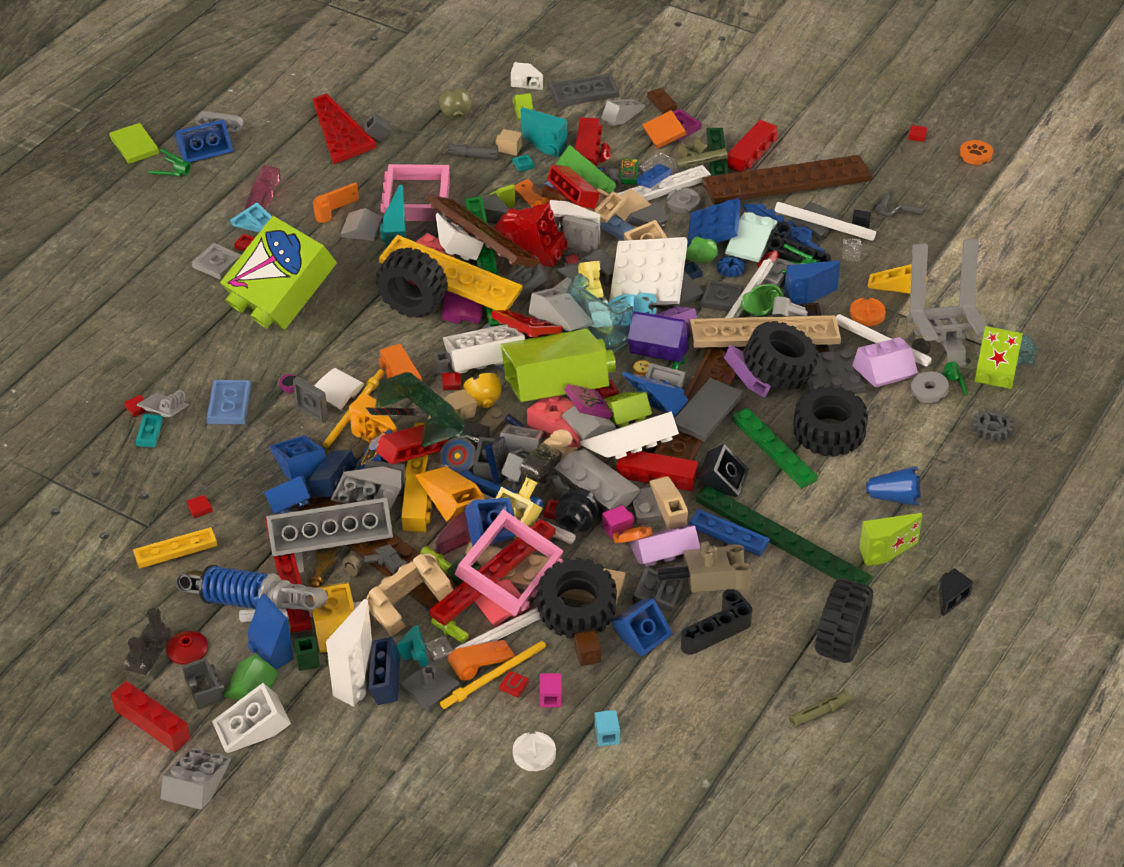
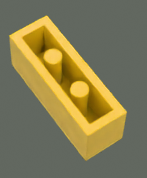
M406 475L401 516L402 531L426 532L427 524H431V512H428V510L432 509L433 501L415 477L416 475Z

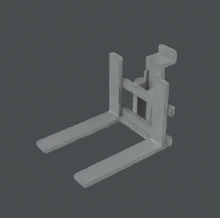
M978 239L963 240L959 305L925 309L928 245L926 243L914 244L912 247L910 308L907 320L908 322H915L917 328H914V333L922 335L925 341L936 340L937 343L941 342L947 353L946 364L955 361L959 364L960 368L967 367L965 361L966 349L962 340H966V332L964 330L974 329L976 334L980 336L984 334L985 326H988L987 322L981 317L980 311L974 305L979 241ZM966 316L970 322L960 324L956 317ZM940 320H948L947 325H942Z

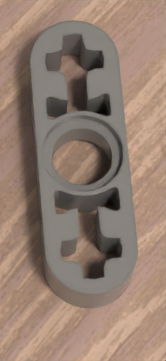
M201 111L196 118L198 125L215 122L216 119H224L227 131L239 132L244 125L243 119L236 115Z

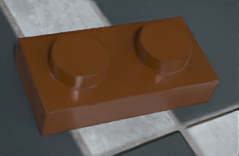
M662 88L647 92V98L662 114L670 110L672 112L677 110L675 101Z

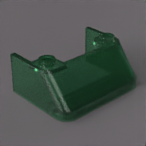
M404 372L379 381L376 408L408 398L431 417L425 421L421 446L427 447L464 432L466 422L454 407L412 373Z

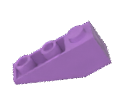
M730 345L724 359L748 389L765 398L771 388L770 385L761 382V379L756 378L753 372L748 370L747 364H745L743 351Z

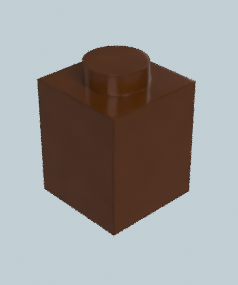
M595 630L574 634V648L580 665L600 663L601 646Z

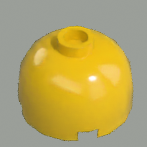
M495 373L479 374L478 379L473 380L472 377L463 385L467 393L477 401V406L483 408L491 407L500 398L502 393L500 378Z

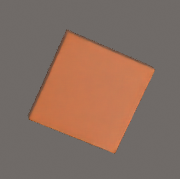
M672 110L642 124L643 129L657 149L687 135Z

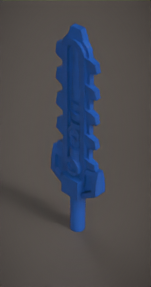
M762 203L758 205H743L746 213L750 212L757 216L770 217L773 220H777V223L784 221L782 215H774L775 211L772 209L766 210V206ZM785 221L791 226L792 241L825 252L824 249L811 242L812 230L804 226L802 228L800 226L794 227L792 221Z

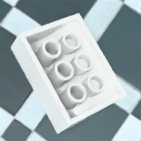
M507 324L443 337L446 350L451 356V365L454 371L458 373H466L472 368L484 369L487 365L491 364L503 365L501 344L525 340L522 332H518L516 328H509Z
M668 412L579 442L581 446L607 458L615 456L618 459L627 456V451H631V454L642 451V446H646V449L656 446V441L661 440V443L673 440L672 436L679 433L672 412Z
M366 599L357 606L326 641L333 696L353 707L359 700L361 701L365 697L370 676L372 636L368 600Z

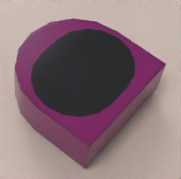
M293 374L282 376L280 379L281 389L289 394L294 392L293 379L297 376Z

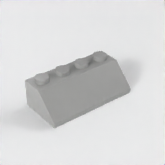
M586 449L566 454L554 467L560 479L576 490L582 487L590 491L598 500L597 506L604 512L622 505L626 508L641 492V489Z

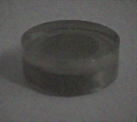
M918 338L913 341L912 348L927 355L930 352L931 344L923 338Z

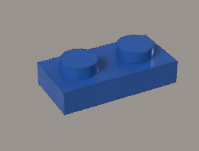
M657 164L639 176L637 184L652 188L671 175V168Z

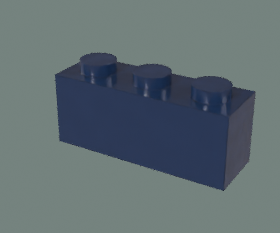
M352 449L330 451L308 480L314 497L333 496L343 473L353 471L357 467V460L353 455Z
M391 636L372 641L369 691L377 705L398 701L400 653Z

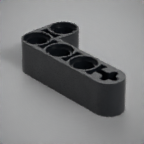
M785 221L777 223L767 242L769 253L777 251L779 254L778 258L801 263L805 259L796 253H789L792 251L784 247L787 244L807 255L813 256V259L819 262L831 261L829 254L792 241L791 226Z
M735 589L725 590L722 595V611L682 630V652L688 655L698 653L748 629L752 622L751 605L739 591Z

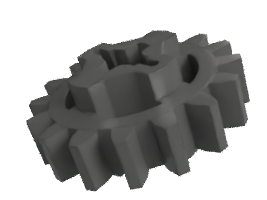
M985 408V412L979 410L978 414H974L971 425L973 427L972 431L977 432V437L982 436L983 441L989 439L990 443L993 440L1000 443L1001 439L1006 441L1008 436H1012L1014 430L1013 418H1009V413L1003 414L1002 409L996 411V408H993V410Z

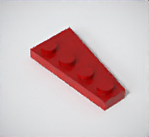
M492 310L491 317L498 320V323L507 324L509 328H516L518 332L528 333L529 337H539V334L562 333L563 326L560 325L551 326L550 322L537 321V318L526 317L524 314L510 310Z

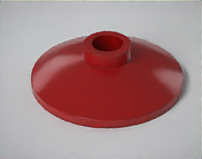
M196 631L180 632L174 635L166 645V653L169 659L181 665L202 659L208 651L206 637Z

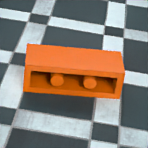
M401 343L380 350L379 365L382 369H385L387 379L392 381L395 392L398 391L400 396L404 398L423 391L422 377Z

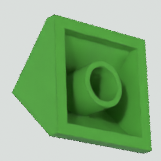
M256 653L239 662L223 692V697L239 701L262 683L272 689L279 672Z

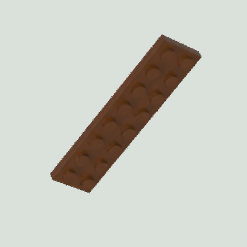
M428 194L426 201L431 204L433 209L441 211L444 217L451 218L454 224L464 227L463 230L465 232L474 234L475 239L485 242L486 247L496 250L499 256L509 259L508 262L514 266L520 264L526 268H530V266L536 267L540 264V260L455 200Z

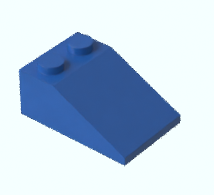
M840 260L788 265L786 268L784 291L786 298H789L791 303L801 306V304L812 303L838 289Z
M622 373L624 378L637 392L647 393L648 401L652 408L663 413L672 412L674 418L688 401L684 395V390L677 385L673 387L665 380L662 382L633 373Z
M306 435L269 446L280 468L289 480L299 476H312L326 458L324 448Z
M264 593L260 596L247 632L249 640L247 645L252 653H257L273 668L278 669L294 660L288 618Z

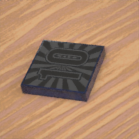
M504 436L497 437L485 446L494 484L502 483L506 479V476L501 474L509 454Z

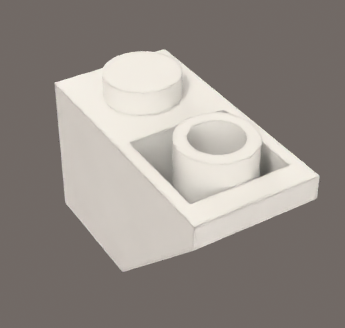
M514 62L511 71V87L543 90V75L531 64Z

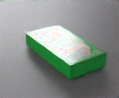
M622 158L621 184L636 185L638 159Z

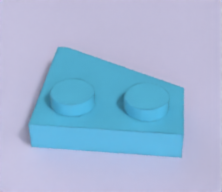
M255 203L230 221L235 227L260 232L272 216L258 203Z

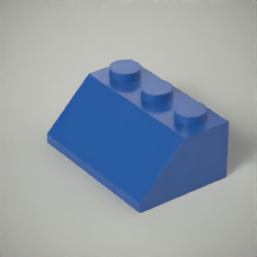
M224 119L178 130L174 133L179 153L182 159L189 163L233 152Z

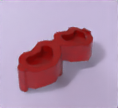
M607 142L601 144L602 152L599 153L601 163L611 158L609 152L611 148Z

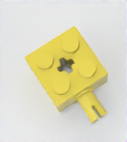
M526 477L519 493L515 494L501 487L496 498H510L514 517L528 527H531L536 522L543 508L529 499L538 483Z

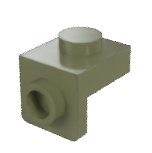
M696 138L693 145L680 144L678 147L682 157L690 156L693 153L695 155L705 153L707 145L701 138Z

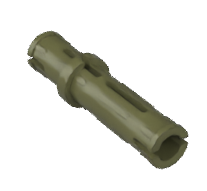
M723 148L696 155L693 153L690 156L676 158V164L678 169L728 159L727 150Z
M846 690L831 697L826 696L822 701L789 715V721L794 728H797L823 714L833 713L837 708L851 703V697Z

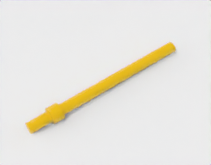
M379 369L374 377L367 381L366 387L359 396L363 393L369 395L378 387L379 381L385 374L382 369ZM349 409L323 442L324 447L329 448L350 421Z
M543 641L538 642L464 688L456 689L452 692V695L440 702L441 707L446 709L456 702L460 703L465 700L470 693L545 649V643Z

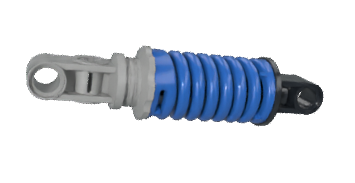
M208 565L204 571L192 570L180 574L176 579V585L180 591L199 594L201 600L208 604L217 603L256 609L260 596L265 593L278 609L290 608L311 611L324 606L328 599L326 592L321 588L291 584L287 580H281L280 576L275 575V573L267 575L266 573L231 569L217 565Z

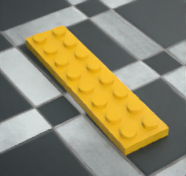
M396 235L379 257V262L383 264L391 252L400 248L405 249L408 247L412 248V250L419 249L422 253L426 252L432 259L435 258L438 261L437 264L441 265L444 269L443 273H446L448 291L494 310H509L523 289V285L399 235Z

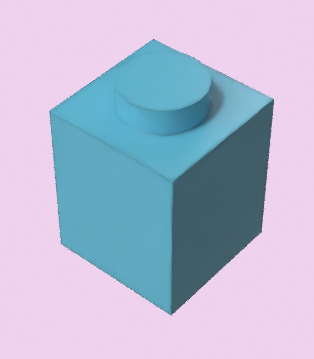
M616 710L595 712V731L598 747L620 744V728Z

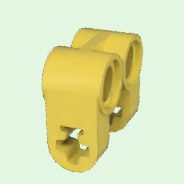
M599 261L578 264L581 296L583 299L603 297V289L599 280Z

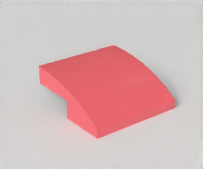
M509 579L496 583L517 599L520 598L521 594ZM485 595L480 596L474 601L494 628L510 616L514 619L526 611L520 610L515 617Z

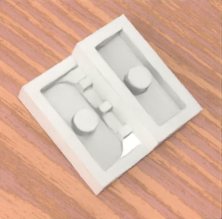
M334 368L324 375L315 387L325 392L327 404L341 411L350 398L354 399L364 383Z

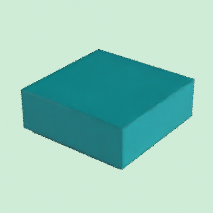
M528 154L512 158L518 172L535 168L534 162Z

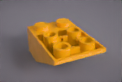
M363 393L349 406L352 434L356 437H360L370 443L372 439L387 430H392V433L397 432V428L389 415H370L366 408H383L379 400Z
M446 466L415 476L447 522L466 517L465 508L473 500L486 499L475 483Z

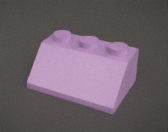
M900 337L858 348L852 365L874 387L918 375L912 348Z
M691 525L655 532L649 537L629 541V545L638 563L645 564L647 567L656 565L657 560L672 561L676 559L677 555L681 554L684 557V550L701 549L696 527Z

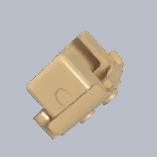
M432 554L418 555L414 558L413 562L402 565L397 573L384 578L379 586L374 587L369 592L366 598L369 611L375 622L378 621L390 636L396 635L406 627L401 620L402 617L392 604L419 584L424 582L439 602L453 591L450 580L441 570L437 559Z

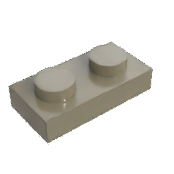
M493 406L473 428V434L478 437L493 438L507 422L505 418L509 415V412Z

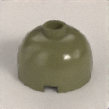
M455 88V91L450 92V90H447L440 95L439 106L446 117L461 119L470 112L472 99L469 91Z

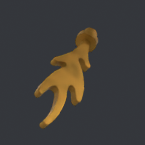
M340 546L325 548L324 553L317 549L316 557L320 568L314 566L316 575L310 580L311 587L322 586V576L335 563L333 557Z

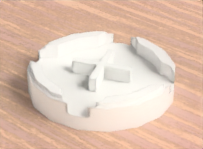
M524 733L513 744L515 763L527 771L544 770L555 760V743L544 733Z

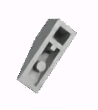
M634 99L607 100L601 119L607 121L606 124L610 126L621 125L645 109L646 105Z

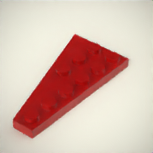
M327 93L313 98V105L333 165L377 148L376 142Z

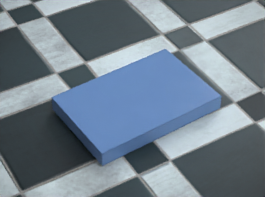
M213 380L206 418L207 424H245L251 380Z

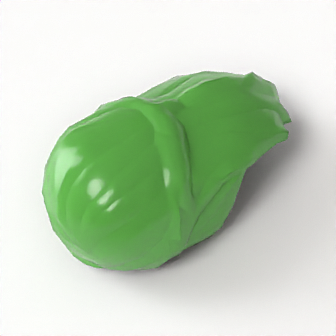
M695 237L691 241L690 246L687 247L685 259L702 264L710 263L718 253L716 242L712 239Z
M774 284L758 285L743 295L741 306L749 314L757 317H766L773 312L774 298L784 297L781 288Z

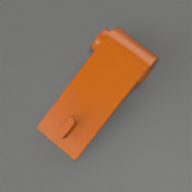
M529 179L514 185L515 192L532 208L533 206L550 203V200H554L541 197L532 190L534 183Z
M355 182L316 197L313 200L315 220L320 223L328 222L332 219V210L358 201L357 183Z
M505 640L457 648L449 654L447 660L459 679L465 681L475 677L479 666L505 662L515 657V654Z

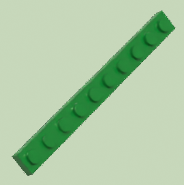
M482 196L465 199L466 209L487 223ZM484 242L477 258L478 268L498 275L493 250L486 247ZM486 306L489 326L503 325L491 317L492 310L494 309Z

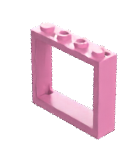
M389 164L388 171H385L386 182H383V191L385 193H382L381 213L385 214L391 202L393 180H441L440 196L448 198L450 184L449 165ZM404 204L405 221H436V213L442 214L441 211L433 209L431 204Z
M503 510L459 563L455 575L516 617L520 610L524 611L530 604L528 601L530 597L535 598L537 596L539 580L544 575V572L549 567L553 568V564L559 561L561 563L563 561L561 559L563 550ZM503 527L550 558L519 599L472 568V565Z

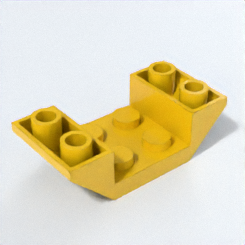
M348 582L314 587L323 589L328 597L327 603L324 606L312 610L320 653L327 652L326 641L355 610Z

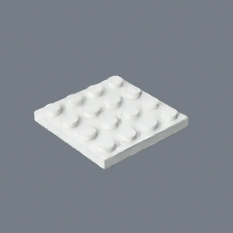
M686 237L618 241L609 302L613 298L624 294H635L637 297L639 293H653L657 303L654 304L652 300L650 305L679 304L688 242ZM645 297L642 298L643 300H646V301H649V300H650L649 298H645Z

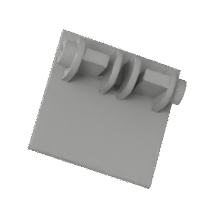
M177 390L169 396L154 393L138 403L137 406L144 408L146 411L160 413L163 417H172L189 406V404L184 402L185 393Z

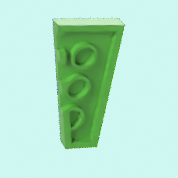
M570 144L555 164L570 167L596 190L599 188L610 194L617 187L615 182Z

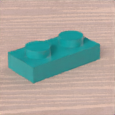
M143 415L136 438V446L156 447L164 421L163 416Z

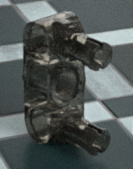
M544 443L527 455L519 469L522 474V481L518 493L526 477L535 482L540 479L539 483H546L549 472L559 463L562 452Z
M155 608L147 611L149 623L139 638L132 637L128 640L130 652L124 664V668L127 671L148 675L170 639L171 630L165 627L161 620L160 610Z

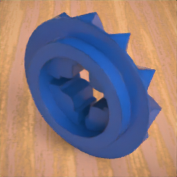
M726 256V258H721L717 262V271L726 277H737L745 271V262H742L741 258L736 259L735 256Z

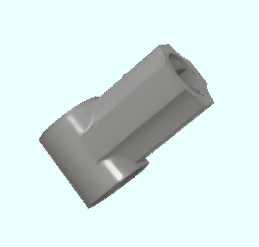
M774 298L773 317L807 316L808 311H806L805 307L791 303L789 298Z

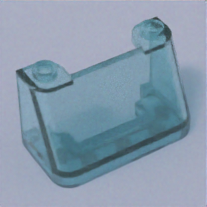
M579 273L571 279L567 293L574 298L594 322V325L586 328L596 339L602 338L606 350L611 349L614 353L628 343L633 306L621 300L608 305L585 290L589 286V279Z

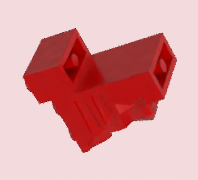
M550 203L536 205L533 208H525L523 210L510 208L494 227V229L524 250L531 251V254L541 261L542 266L554 267L568 246L564 232H558Z

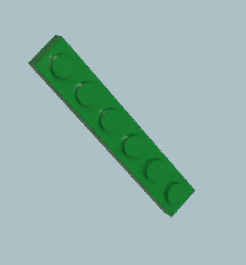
M745 408L732 415V421L801 489L817 481L818 475L750 409Z

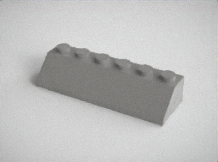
M387 498L266 516L272 557L393 538Z

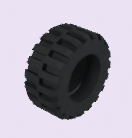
M408 247L405 249L400 248L391 252L378 269L375 277L376 288H379V295L383 297L385 303L390 305L391 309L397 310L401 315L406 314L407 317L415 316L419 318L430 315L446 295L448 288L446 273H443L444 269L442 266H439L437 264L438 261L435 258L432 259L428 253H422L419 249L412 250V248ZM405 278L414 282L418 287L410 284Z
M768 321L758 325L743 351L744 361L747 364L748 370L752 371L753 375L761 379V382L764 384L767 383L773 388L778 387L780 390H794L805 385L818 364L819 355L816 345L812 343V339L807 337L802 330L799 331L793 325L789 326L787 323H778V321H772L771 323Z
M820 386L816 390L813 388L804 393L796 403L793 423L796 439L799 443H802L804 448L811 449V452L815 454L821 453V456L832 455L834 457L838 456V454H848L849 451L852 452L857 449L864 441L868 421L867 407L858 395L855 396L854 392L846 391L845 388H834V386L825 388ZM830 418L841 423H826L820 419Z
M570 558L563 559L562 563L558 561L553 564V568L549 567L540 578L537 591L538 612L542 622H546V627L552 631L554 629L555 634L559 636L563 634L566 635V638L572 639L574 634L592 630L602 632L606 629V625H609L613 620L617 600L616 583L608 570L604 571V566L601 564H594V561L587 559V561L582 560V558H576L575 560H570ZM581 589L591 593L596 600L588 606L575 608L565 605L558 597L568 590Z
M845 578L837 579L833 584L817 630L815 651L819 655L843 663L853 661L861 644L872 607L874 592L870 586Z

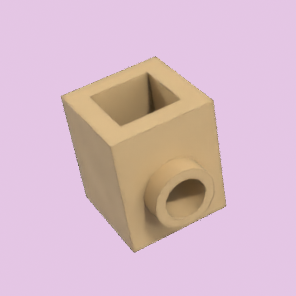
M503 129L496 138L498 152L517 156L522 148V133Z

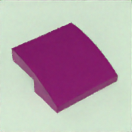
M447 292L443 298L442 320L459 324L462 319L479 324L482 304L453 292Z

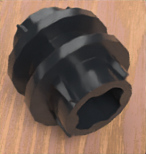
M582 487L565 492L555 508L558 525L561 529L571 533L588 530L598 514V500L590 491Z

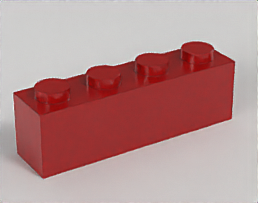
M580 117L575 150L594 166H598L597 155L600 153L602 125H599V118Z
M759 120L727 154L728 168L737 172L751 169L753 164L761 158V155L768 151L773 142L777 141L778 126Z
M551 164L547 181L575 205L595 209L599 201L600 192L570 167Z
M435 422L382 435L378 441L376 453L393 465L439 452L448 441L450 434Z
M627 451V456L618 459L617 472L627 480L649 483L651 480L668 476L677 489L693 492L698 475L697 461L643 451L631 454V451Z
M125 681L111 693L115 711L173 752H177L191 739L187 722L128 681Z

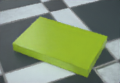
M140 123L109 133L111 140L128 164L159 154L158 147Z

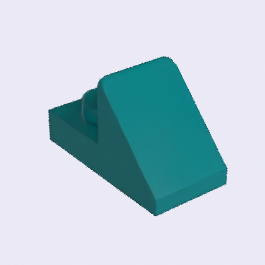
M415 625L398 642L397 648L402 660L413 658L414 661L418 660L420 667L423 668L429 665L423 636L418 625Z

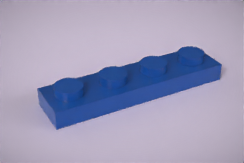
M700 509L697 510L689 521V525L695 526L697 531L731 545H741L745 551L759 557L769 545L770 538Z

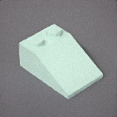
M744 212L739 219L738 236L731 238L725 254L759 262L768 250L767 242L777 225V220Z

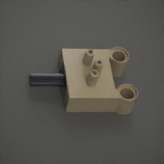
M704 541L701 543L702 549L684 550V566L658 569L659 580L687 578L692 593L726 589H747L751 586V567L749 564L744 563V547L737 544L716 547L710 546L709 542Z

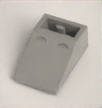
M551 288L533 292L531 295L529 314L536 316L535 318L538 320H546L553 326H563L564 330L568 332L576 329H586V327L594 325L592 319L574 298L565 291Z
M383 466L346 471L343 473L331 500L348 504L387 498L390 511L401 489V471Z
M190 748L162 775L161 799L202 810L211 801L231 758L224 757L219 753L204 752L199 748Z

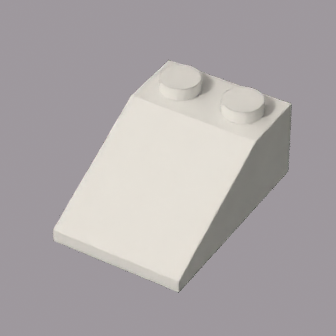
M550 200L558 232H563V218L565 215L598 224V244H600V214L568 201Z
M437 212L436 221L440 245L445 249L444 252L449 255L458 254L465 260H477L484 242L475 239L474 234L465 232L463 230L464 227L454 224L451 218L444 217L441 213Z
M264 683L212 721L227 753L272 738L291 724L278 695Z

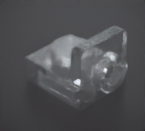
M843 239L844 261L861 260V239Z

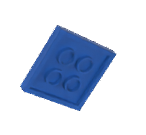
M739 199L727 200L724 203L712 205L691 213L687 247L690 246L691 241L695 237L712 239L716 243L737 237L741 206Z

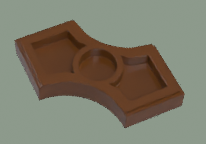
M533 184L532 190L541 197L573 203L558 189L552 188L547 184Z

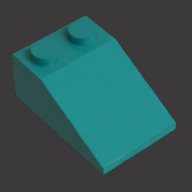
M521 108L522 137L544 154L559 158L567 147V120L531 109Z
M403 185L398 186L383 216V223L380 224L381 242H385V248L389 246L396 235L406 238Z

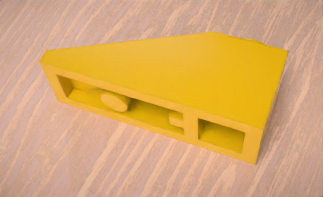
M912 264L870 274L867 286L872 289L910 293Z

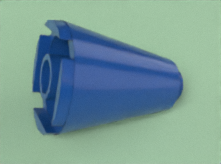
M917 466L872 477L869 482H866V493L875 499L919 506L920 502L916 501V498L921 496L920 476L915 474V471H919Z

